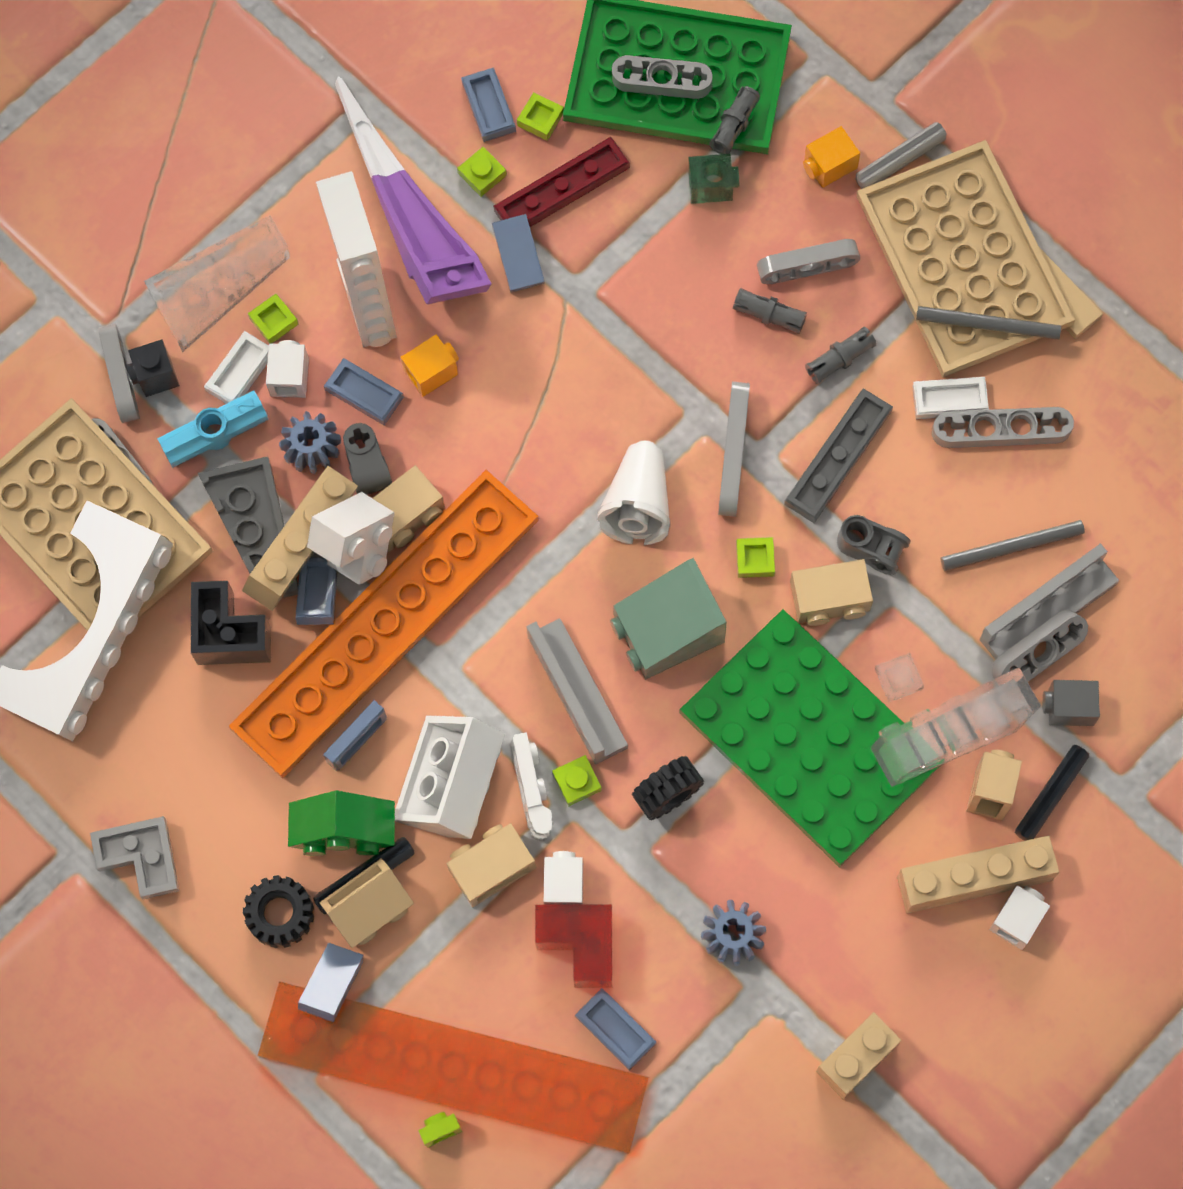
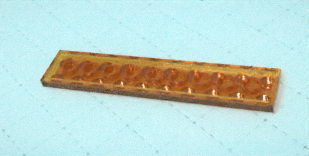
M279 981L257 1055L259 1058L630 1155L649 1077L349 999L344 1000L334 1022L298 1010V1001L305 988Z

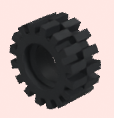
M681 756L677 760L670 761L668 765L661 766L657 772L651 773L648 779H644L634 789L632 796L647 818L652 821L655 818L658 819L664 814L670 813L675 807L681 806L682 802L689 800L692 794L700 790L699 788L703 786L705 781L689 758Z
M280 875L273 876L271 880H268L267 877L262 879V884L259 886L254 884L250 888L252 893L250 896L246 895L244 899L246 907H243L245 924L253 936L264 945L269 944L274 948H278V945H283L285 948L291 946V942H300L302 940L301 936L304 933L308 934L310 931V922L314 921V906L304 887L299 882L296 883L292 878L286 876V879H284ZM276 898L287 899L293 906L291 919L280 926L268 923L264 915L267 904Z

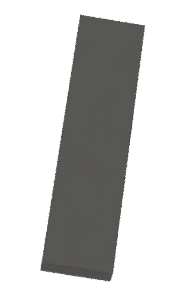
M863 388L787 496L784 505L815 524L891 414L893 406Z

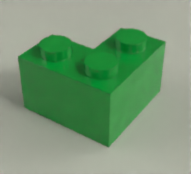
M335 790L289 803L288 847L303 849V855L323 856L326 855V850L342 851L354 848L356 849V854L370 856L379 854V849L394 846L395 801Z

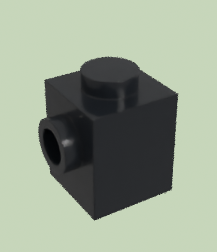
M163 339L128 350L132 363L126 365L128 374L133 385L140 384L145 397L180 386Z

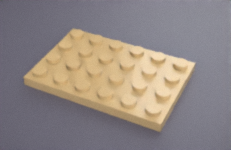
M986 140L857 191L856 197L942 377L1043 337L916 320L918 306L1061 325V330L1074 325L1075 319Z
M72 398L0 459V535L87 631L94 621L99 606L101 594L100 573L97 562L89 548L81 540L70 534L87 501L161 534L173 543L170 560L164 568L160 569L154 581V591L151 597L143 603L137 615L138 618L214 552L210 545Z

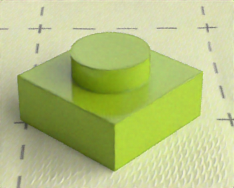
M533 92L517 118V126L548 141L563 116L564 107Z
M484 147L457 167L458 174L480 197L507 176L506 169Z
M274 294L248 313L251 322L269 344H272L299 325L297 318L277 294Z
M773 537L740 538L736 540L738 578L775 576Z
M586 755L552 770V774L568 807L602 791V787Z
M440 1112L424 1120L426 1127L418 1130L427 1148L463 1132L455 1114L447 1116L445 1112Z

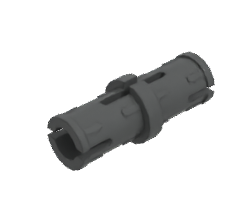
M742 86L733 104L722 114L720 127L709 143L715 152L721 155H725V153L729 155L738 135L744 132L749 125L748 118L760 100L759 93L748 86L744 88Z
M740 288L734 302L736 304L733 305L734 310L762 319V323L766 325L773 323L800 334L807 316V312L779 303L777 298L771 296L768 299Z
M862 327L843 342L839 343L836 341L830 345L829 351L805 365L808 375L811 376L814 373L815 376L812 377V380L818 384L841 367L843 369L851 366L853 359L876 346L874 336L870 335L867 337L870 331L866 327Z

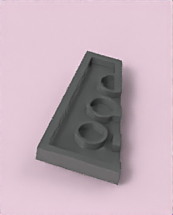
M268 456L198 473L249 573L253 571L285 526ZM297 577L282 598L298 595Z

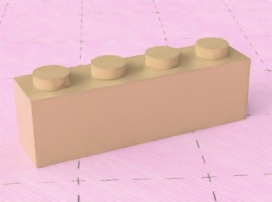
M327 466L250 573L242 591L273 611L314 553V551L307 547L312 516L352 497L358 485Z
M1044 836L902 868L897 879L906 914L1014 890L1017 885L1023 888L1025 886L1050 882L1058 875L1059 869L1050 836Z

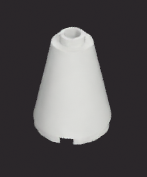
M639 441L629 446L598 511L597 521H600V530L614 540L632 544L633 539H645L644 545H651L662 541L668 535L670 518L664 456L662 450L653 442Z

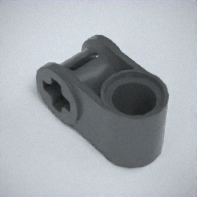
M363 423L349 426L344 433L343 441L353 483L358 485L356 493L363 492L368 495L384 490L392 484V480L373 429ZM362 439L365 447L359 449L355 441Z
M860 515L850 516L845 519L837 537V545L842 553L857 560L864 559L865 563L873 569L888 575H895L897 573L898 566L896 564L904 548H908L911 540L900 531L882 526ZM849 530L859 531L863 535L864 540L853 542L847 537L846 532ZM888 547H891L889 555H885Z

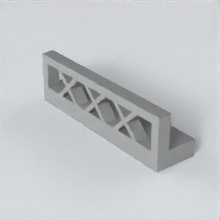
M1101 543L984 628L980 641L995 660L1060 611L1071 610L1077 614L1117 585L1119 579L1103 561L1108 551Z
M559 618L539 628L537 622L526 626L528 639L594 764L596 765L628 749V744L561 619Z

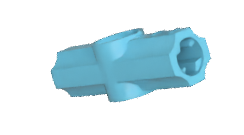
M253 390L219 408L203 409L198 413L195 420L157 439L172 468L209 449H223L229 444L231 438L269 420L259 397ZM210 425H221L218 432L214 434L205 433Z

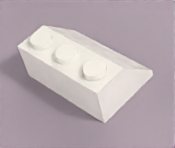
M426 716L395 809V821L446 837L472 839L474 829L478 824V817L485 795L490 786V779L496 760L501 752L505 733L474 717Z

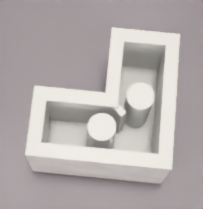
M360 492L312 516L307 547L328 560L327 565L360 585L373 577L379 576L387 565L386 556L389 540L393 532L394 512L363 492Z

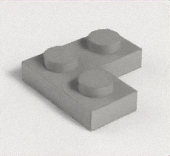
M164 816L90 833L96 869L99 872L134 864L139 894L142 899L180 891L167 820Z

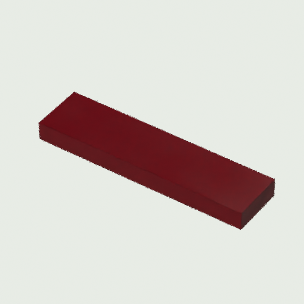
M609 137L493 206L494 212L500 221L526 214L529 226L532 227L628 170L630 162L612 137Z

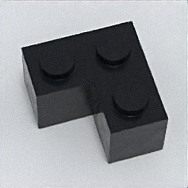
M228 581L191 582V655L197 665L271 662V626L266 616H234V592Z

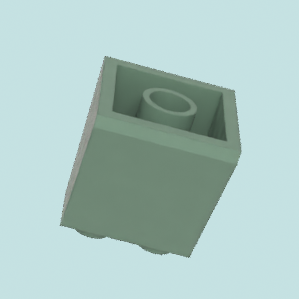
M694 558L685 561L613 605L614 618L610 620L611 626L619 640L625 638L630 648L626 652L627 658L635 672L641 670L645 680L725 643L727 622Z

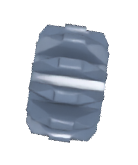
M305 411L303 415L304 420L299 421L296 417H291L290 421L293 428L282 427L281 433L285 439L279 442L281 451L286 452L284 459L288 464L295 462V468L299 472L309 465L311 473L315 474L317 472V465L320 463L325 468L327 466L330 467L328 457L338 458L339 450L335 446L341 443V437L335 433L337 428L334 422L325 423L326 419L323 414L319 413L312 420L310 413ZM309 439H314L312 446H307Z
M728 900L726 913L719 905L713 906V913L717 919L710 916L704 917L703 924L711 929L701 932V939L706 941L714 940L706 947V952L712 954L720 949L718 962L721 964L726 961L727 954L732 955L734 966L740 965V953L747 960L752 961L755 955L750 947L761 950L764 946V942L755 937L766 933L765 926L754 925L761 918V914L757 911L747 916L749 904L746 902L741 905L740 911H735L734 901ZM730 925H736V930L739 932L743 931L744 935L739 934L737 941H731V936L724 934L723 930L728 932Z

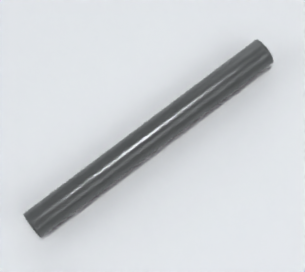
M918 306L916 320L1058 340L1061 334V325Z
M1081 520L954 553L941 557V564L943 570L947 571L1084 534V525Z

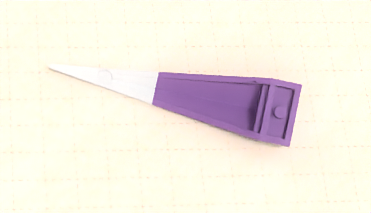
M338 77L335 82L336 89L410 279L415 280L426 304L487 292L491 282L477 254L456 233L411 179L373 127L342 78Z

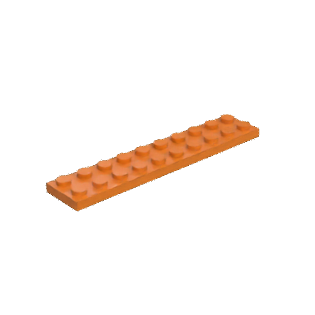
M485 470L334 620V624H330L229 725L230 730L283 779L539 521L538 515L488 470Z

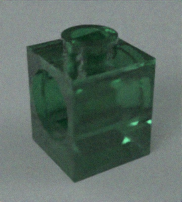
M731 154L688 157L691 204L733 201V188H738L740 181L738 166L732 167ZM711 175H716L721 177L722 180L718 182H711L706 178Z

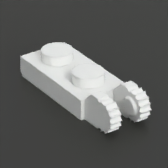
M527 732L515 734L512 737L510 748L527 826L530 829L531 837L538 841H543V839H547L550 836L549 833L552 831L553 821H551V810L542 805V801L547 800L543 778H536L534 765L539 764L537 747L535 742L529 743Z

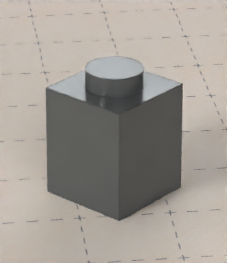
M1053 680L1048 691L1043 692L1042 699L1043 713L1049 714V725L1094 726L1100 717L1099 681Z

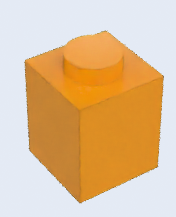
M840 126L806 145L803 166L808 176L812 180L816 178L821 187L824 188L858 169L860 151L844 128Z
M437 334L400 357L404 372L422 397L458 375L456 362L459 360L456 351L449 342L443 344Z

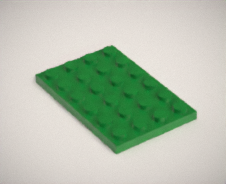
M587 0L563 112V121L709 145L720 127L722 114L733 104L740 88L748 86L759 93L760 100L748 118L749 125L744 132L738 135L732 149L768 154L792 25L639 0ZM625 55L699 62L710 68L712 72V88L708 95L699 99L625 92L619 90L613 84L612 65L616 59ZM625 69L623 78L630 79L632 69ZM643 69L642 81H646V69ZM659 70L653 74L652 78L656 83L665 84L672 79V76L665 70ZM678 73L677 85H681L682 73ZM695 75L692 85L699 86L701 76Z
M784 609L679 709V713L839 868L944 762L936 752Z

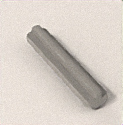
M938 122L931 124L857 172L855 178L857 184L863 189L885 180L945 141L947 135L945 129Z

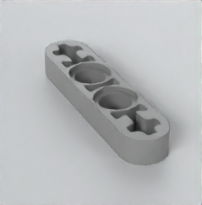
M732 381L718 515L736 517L750 383Z
M1061 407L948 411L941 413L935 419L932 427V437L938 445L945 448L1057 444L1068 439L1074 427V419L1068 410ZM1037 418L1041 419L1040 426H1042L1040 434L1036 433L1038 427ZM1056 418L1059 424L1065 426L1062 427L1061 432H1055L1054 426L1043 425H1050L1052 419ZM1015 419L1026 420L1030 424V432L1024 435L1016 434L1011 429V422ZM987 420L992 423L995 431L990 436H981L976 432L975 424L978 421ZM964 421H969L968 431H967L969 437H965V436H964V434H965V429H963L964 424H965ZM944 423H950L952 429L961 430H955L953 436L949 437L946 431L941 429H943Z

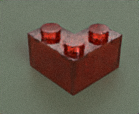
M612 904L535 905L536 949L573 950L574 988H613Z

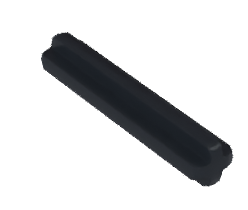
M1073 745L1015 829V834L1019 838L1027 841L1036 837L1088 760L1089 753L1078 745Z
M401 837L394 842V846L386 847L379 854L374 855L316 894L313 898L315 904L323 914H327L320 905L322 900L379 859H382L393 870L414 855L413 847L405 837Z

